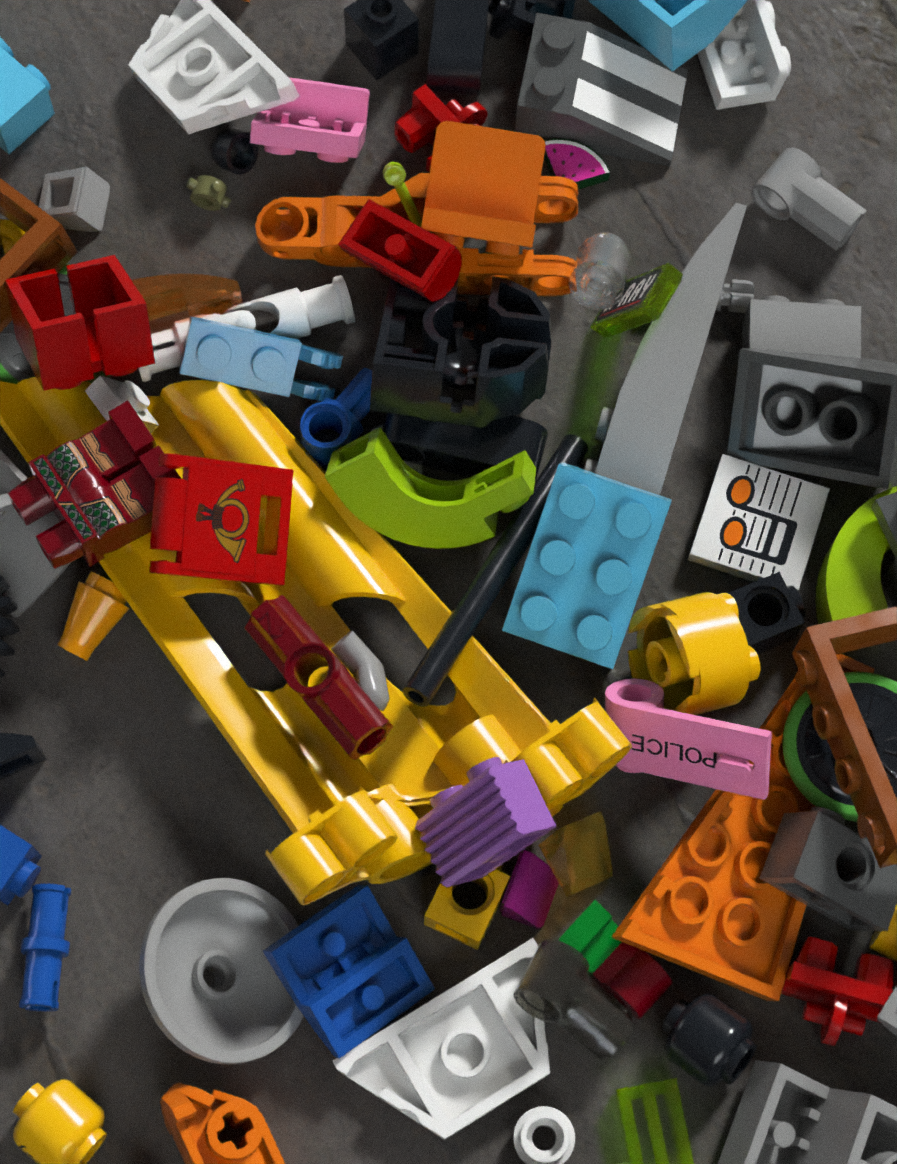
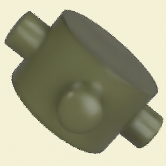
M199 175L196 180L190 178L187 181L186 187L192 190L190 200L198 207L217 211L221 206L224 208L229 206L231 199L225 196L227 186L221 180L209 175Z

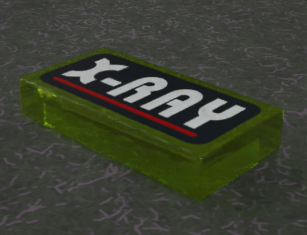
M668 262L616 284L590 327L603 338L659 319L681 283L683 274Z

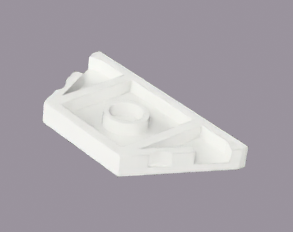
M181 0L170 17L161 14L151 29L149 39L139 47L128 64L136 79L188 134L292 102L300 96L294 83L211 0Z
M534 938L528 940L360 1043L340 1059H334L332 1062L337 1071L443 1140L451 1137L550 1074L544 1026L545 1014L540 984L539 952Z

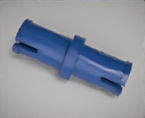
M46 883L32 886L33 898L28 937L22 939L20 950L22 954L26 955L19 1008L40 1012L59 1010L58 997L62 959L69 956L70 942L65 940V930L71 888Z

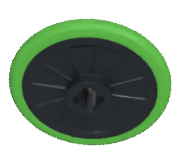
M846 672L844 675L897 798V682L888 677L869 672ZM806 690L793 705L784 726L782 746L787 770L798 790L813 805L832 810L844 817L845 820L857 822L858 814L849 794L843 793L836 780L835 758L828 741L821 739L815 729L812 715L813 705Z

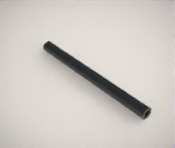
M568 434L562 439L536 480L534 494L530 496L524 505L518 508L404 686L403 694L412 703L426 707L431 702L534 538L558 464L566 463L578 467L587 454L588 445L582 438Z

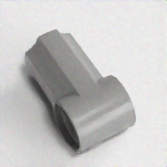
M793 147L786 148L751 188L754 201L766 214L779 220L792 218L836 251L852 236L867 211L822 179V172L815 160L807 153Z

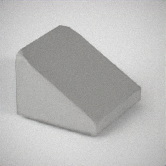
M87 166L45 174L39 208L61 223L64 229L86 232L101 231L110 194V185Z

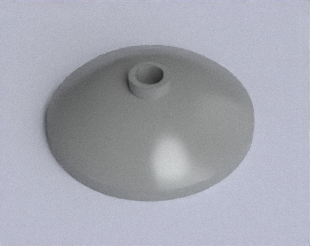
M214 878L192 884L170 897L159 908L149 923L142 942L139 960L140 983L145 1002L154 1021L167 1038L177 1047L206 1062L232 1065L250 1062L266 1056L278 1049L292 1036L304 1016L263 953L264 949L299 926L287 908L264 889L246 881L230 878ZM205 968L209 969L215 977L213 988L204 981L203 972Z

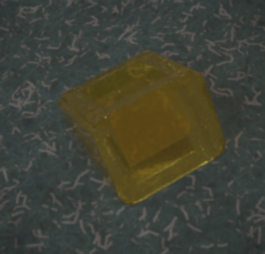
M601 811L561 827L538 845L566 897L606 881L613 876L606 824Z

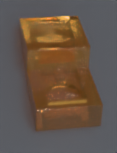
M166 274L132 280L147 304L149 321L185 310L188 317L200 314L223 315L232 306L243 303L238 281L219 276Z

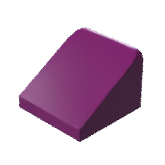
M524 850L523 853L520 852L500 907L501 916L536 929H541L544 926L560 882L558 872L534 853Z

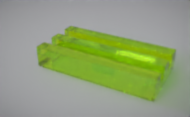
M676 1078L614 1090L629 1164H644L631 1100L641 1098L655 1164H669L655 1096L662 1094L665 1096L678 1164H694Z

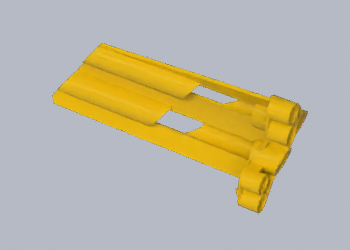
M36 377L23 379L17 384L0 381V425L27 463L42 454L47 456L58 446L68 441L77 440L106 422V419L85 392L92 383L83 381L75 388L66 390L54 388L43 391ZM190 380L169 384L161 390L160 396H147L150 401L147 409L159 424L151 435L155 439L156 446L159 445L164 453L294 470L285 585H263L149 573L150 561L168 560L173 563L176 562V551L150 549L151 532L118 550L104 554L105 558L99 561V563L293 834L280 843L271 854L266 850L265 855L301 905L310 904L351 883L368 880L371 884L392 882L433 864L430 861L432 854L425 850L427 843L420 839L422 832L415 829L416 822L433 810L430 799L433 796L456 785H463L464 787L470 782L466 772L485 760L500 757L504 764L524 759L553 817L560 812L563 804L585 793L632 749V744L595 698L592 704L583 708L563 723L559 724L557 720L550 723L473 635L448 673V676L453 681L456 693L454 700L447 705L429 704L426 707L418 706L409 701L403 692L386 678L390 700L384 711L381 712L392 723L394 728L386 737V742L372 754L364 755L355 761L349 757L303 699L289 687L288 683L283 688L275 691H260L247 686L183 597L196 593H220L235 596L251 616V612L265 600H272L284 595L330 650L341 638L350 632V629L332 607V604L340 599L372 597L392 602L427 649H429L452 612L382 534L359 520L343 504L326 480V471L256 393L250 390H242L237 386L223 382ZM175 469L182 479L183 470ZM261 498L257 540V553L263 554L267 498ZM327 666L318 668L310 675L308 687L317 686L324 681L329 671ZM349 671L350 675L356 680L353 674Z

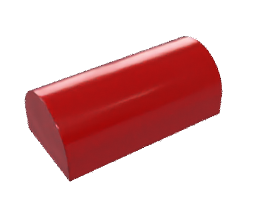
M370 199L367 200L338 243V246L345 253L430 301H438L447 295L457 281L462 267V255L456 246Z

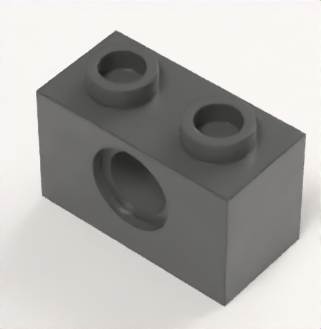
M814 806L811 807L810 811L784 813L760 879L851 931H887L897 905V864L879 868L868 838L860 839L859 834L844 826L845 818L832 810ZM836 861L838 862V872L836 869Z

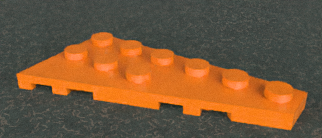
M836 655L844 673H874V668L846 655ZM795 678L759 728L772 731L769 792L766 799L762 800L716 789L611 937L766 1001H779L806 909V905L760 879L784 813L806 812L815 806L805 798L794 784L783 756V731L787 717L793 705L806 691L805 686H800Z

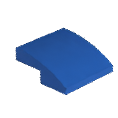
M357 885L263 950L276 975L303 1016L333 1056L339 1059L435 989L407 938L397 937L368 885Z

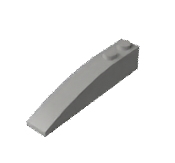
M735 203L701 244L667 293L638 347L619 392L615 408L603 407L594 439L604 442L598 461L587 459L584 470L660 495L745 214L746 205Z

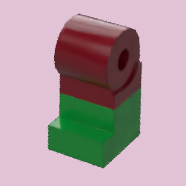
M594 900L558 939L554 948L606 996L609 995L633 1017L641 1019L671 986L672 980L648 953L611 938L619 926L611 919L613 916L598 901Z

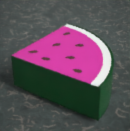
M568 139L544 140L546 144L544 159L551 176L566 177L577 183L578 190L609 181L610 170L607 164L590 147Z

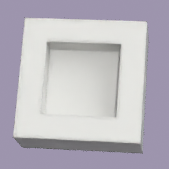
M99 376L85 390L106 421L110 420L109 411L128 400L150 433L159 426L147 409L150 405L148 397L131 381L126 380L123 383Z

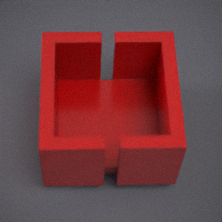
M115 255L66 266L73 315L65 316L58 273L55 268L5 280L16 340L43 391L54 388L59 390L75 388L83 381L94 379L93 373L103 371L105 376H124L135 372L140 367L155 364L147 304Z

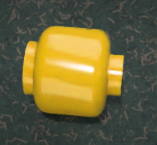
M67 1079L57 1080L46 1088L39 1083L34 1084L21 1097L13 1109V1113L20 1118L14 1128V1142L37 1164H86L107 1137V1133L102 1129L105 1121L104 1110Z

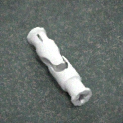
M342 275L333 277L331 284L300 292L296 287L234 305L226 310L223 315L200 314L193 316L256 330V321L250 312H269L279 322L277 328L271 334L293 339L308 336L311 334V329L343 320L347 325L355 322L351 298ZM190 317L175 321L171 329L151 334L155 364L138 368L142 382L151 380V376L154 373L180 366Z

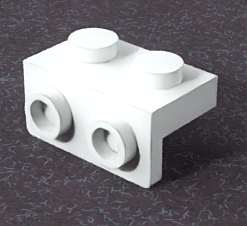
M747 0L716 39L697 53L716 110L774 101L791 71L789 52L785 46H781L775 30L773 6L769 1Z

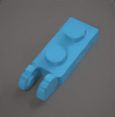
M190 316L179 373L290 397L291 393L303 398L323 401L325 398L333 399L335 389L322 382H310L294 378L297 362L301 360L325 369H340L343 356L332 351L301 345L302 343L298 339Z

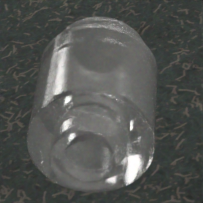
M598 233L586 239L580 245L569 280L570 292L578 303L590 309L602 310L614 306L621 299L631 265V255L624 241L612 233Z

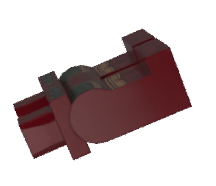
M128 400L108 412L110 420L77 440L68 441L58 446L47 456L42 454L28 462L33 476L8 492L14 509L26 526L52 511L59 519V523L35 536L38 545L53 569L73 562L82 556L90 567L104 559V554L118 550L151 532L155 478L181 479L175 469L158 466L159 454L164 452L159 445L156 446L155 439Z

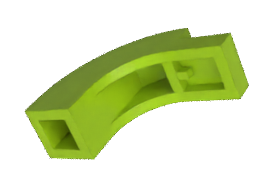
M381 427L333 451L325 478L343 504L359 520L378 533L408 545L446 549L470 546L495 537L499 511L501 510L502 513L512 512L524 505L530 496L534 494L536 467L524 450L466 479L456 481L432 479L409 467L401 459Z
M897 486L880 492L861 505L848 518L830 546L822 562L816 585L815 604L818 624L888 608L881 585L880 571L883 557L891 551V547L871 507L876 499L897 492Z

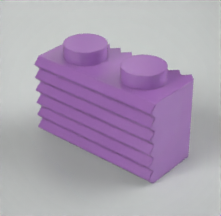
M500 757L485 760L466 772L470 782L464 787L463 785L450 787L430 799L433 810L416 822L415 829L422 832L420 839L427 843L425 850L432 854L430 861L437 865L435 872L442 876L440 883L445 887L455 886L487 876L488 873L496 870L495 868L503 865L504 862L510 860L518 852L526 849L525 847L533 844L534 841L541 839V836L548 834V831L556 828V824L524 759L504 764Z

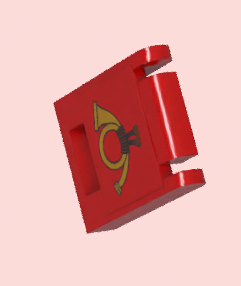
M159 454L158 466L169 469L183 470V478H155L150 549L176 551V562L173 563L168 560L150 561L149 573L263 585H285L294 470L179 454ZM261 498H267L263 554L257 553L260 504Z

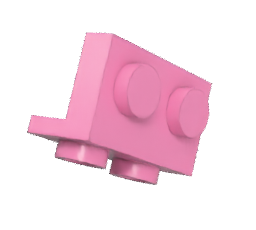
M289 78L294 83L300 96L292 102L258 112L251 122L250 143L264 145V150L268 153L292 155L296 153V150L317 153V158L326 162H347L349 157H358L365 142L370 92L366 88Z

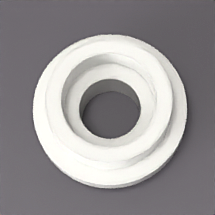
M548 1106L535 1107L524 1113L518 1120L513 1134L514 1148L519 1158L525 1164H563L570 1157L574 1149L575 1132L573 1125L564 1113ZM548 1127L553 1131L555 1144L550 1150H539L533 1144L532 1135L536 1128Z

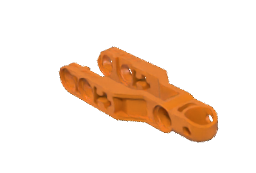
M419 173L405 182L422 219L430 173ZM541 176L534 223H562L575 218L578 214L577 183L566 177ZM394 188L381 197H281L272 200L263 207L257 216L255 230L259 246L272 257L285 260H315L320 264L333 267L372 268L345 253L338 246V243L367 200L370 199L407 220L410 219ZM285 207V208H288V209H286V210H279L278 208ZM457 248L462 255L458 294L490 295L493 276L507 278L535 292L537 296H563L576 291L578 288V262L566 256L534 255L533 249H523L522 254L515 257L502 254L479 253V248Z

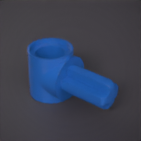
M361 369L336 400L325 398L323 402L315 403L307 408L301 417L302 446L324 470L328 468L333 451L356 440L364 431L360 422L370 411L373 369ZM324 429L334 430L340 434L336 440L329 443L319 442L313 438L318 431Z

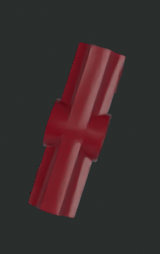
M284 595L272 600H265L251 612L249 622L244 627L245 630L284 676L289 687L303 699L352 760L355 761L364 755L372 754L386 742V737L394 728L392 723ZM327 666L329 671L324 681L317 686L308 687L310 675L318 668Z

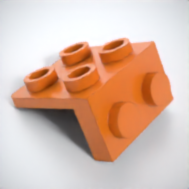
M452 121L441 122L437 126L421 228L432 232V234L458 248H463L465 238L487 241L485 252L515 257L519 255L520 246L532 248L536 225L533 223L546 148L544 139L538 135Z

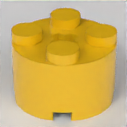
M704 592L646 606L637 610L630 621L628 634L637 632V648L628 650V661L632 678L648 680L662 687L665 693L664 709L700 715L736 705L744 698L749 682L757 680L760 675L759 657L756 651L748 646L746 635L739 621L737 603L728 593L716 595Z

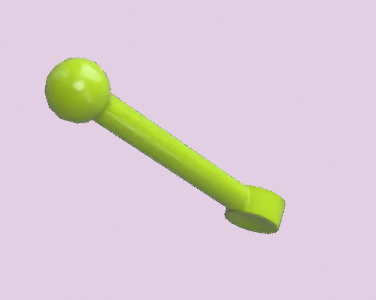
M389 162L383 168V177L389 185L395 187L410 221L421 227L422 218L404 182L406 178L405 169L398 162Z

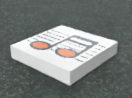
M722 454L688 560L752 582L780 572L786 586L792 585L798 591L830 488Z

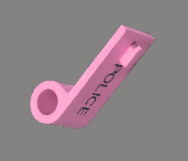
M623 679L613 682L607 687L605 691V711L632 744V749L616 764L618 769L627 773L643 772L762 800L766 799L769 792L772 731L664 709L665 693L662 687L648 680Z

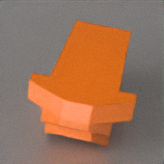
M180 1082L174 1084L161 1097L160 1105L165 1125L169 1134H172L185 1164H285L264 1116L250 1102L217 1090H213L212 1094H209L197 1087ZM225 1121L228 1122L232 1129L242 1126L246 1131L245 1136L239 1143L240 1149H236L232 1141L221 1144L218 1140L219 1134L225 1127Z

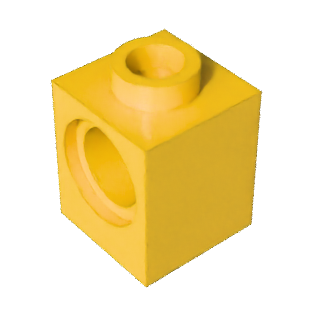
M503 865L495 868L496 870L488 873L485 877L470 881L479 884L486 894V901L476 909H464L454 901L452 892L457 885L445 887L440 883L425 913L424 925L478 950L509 884L510 876L501 872Z

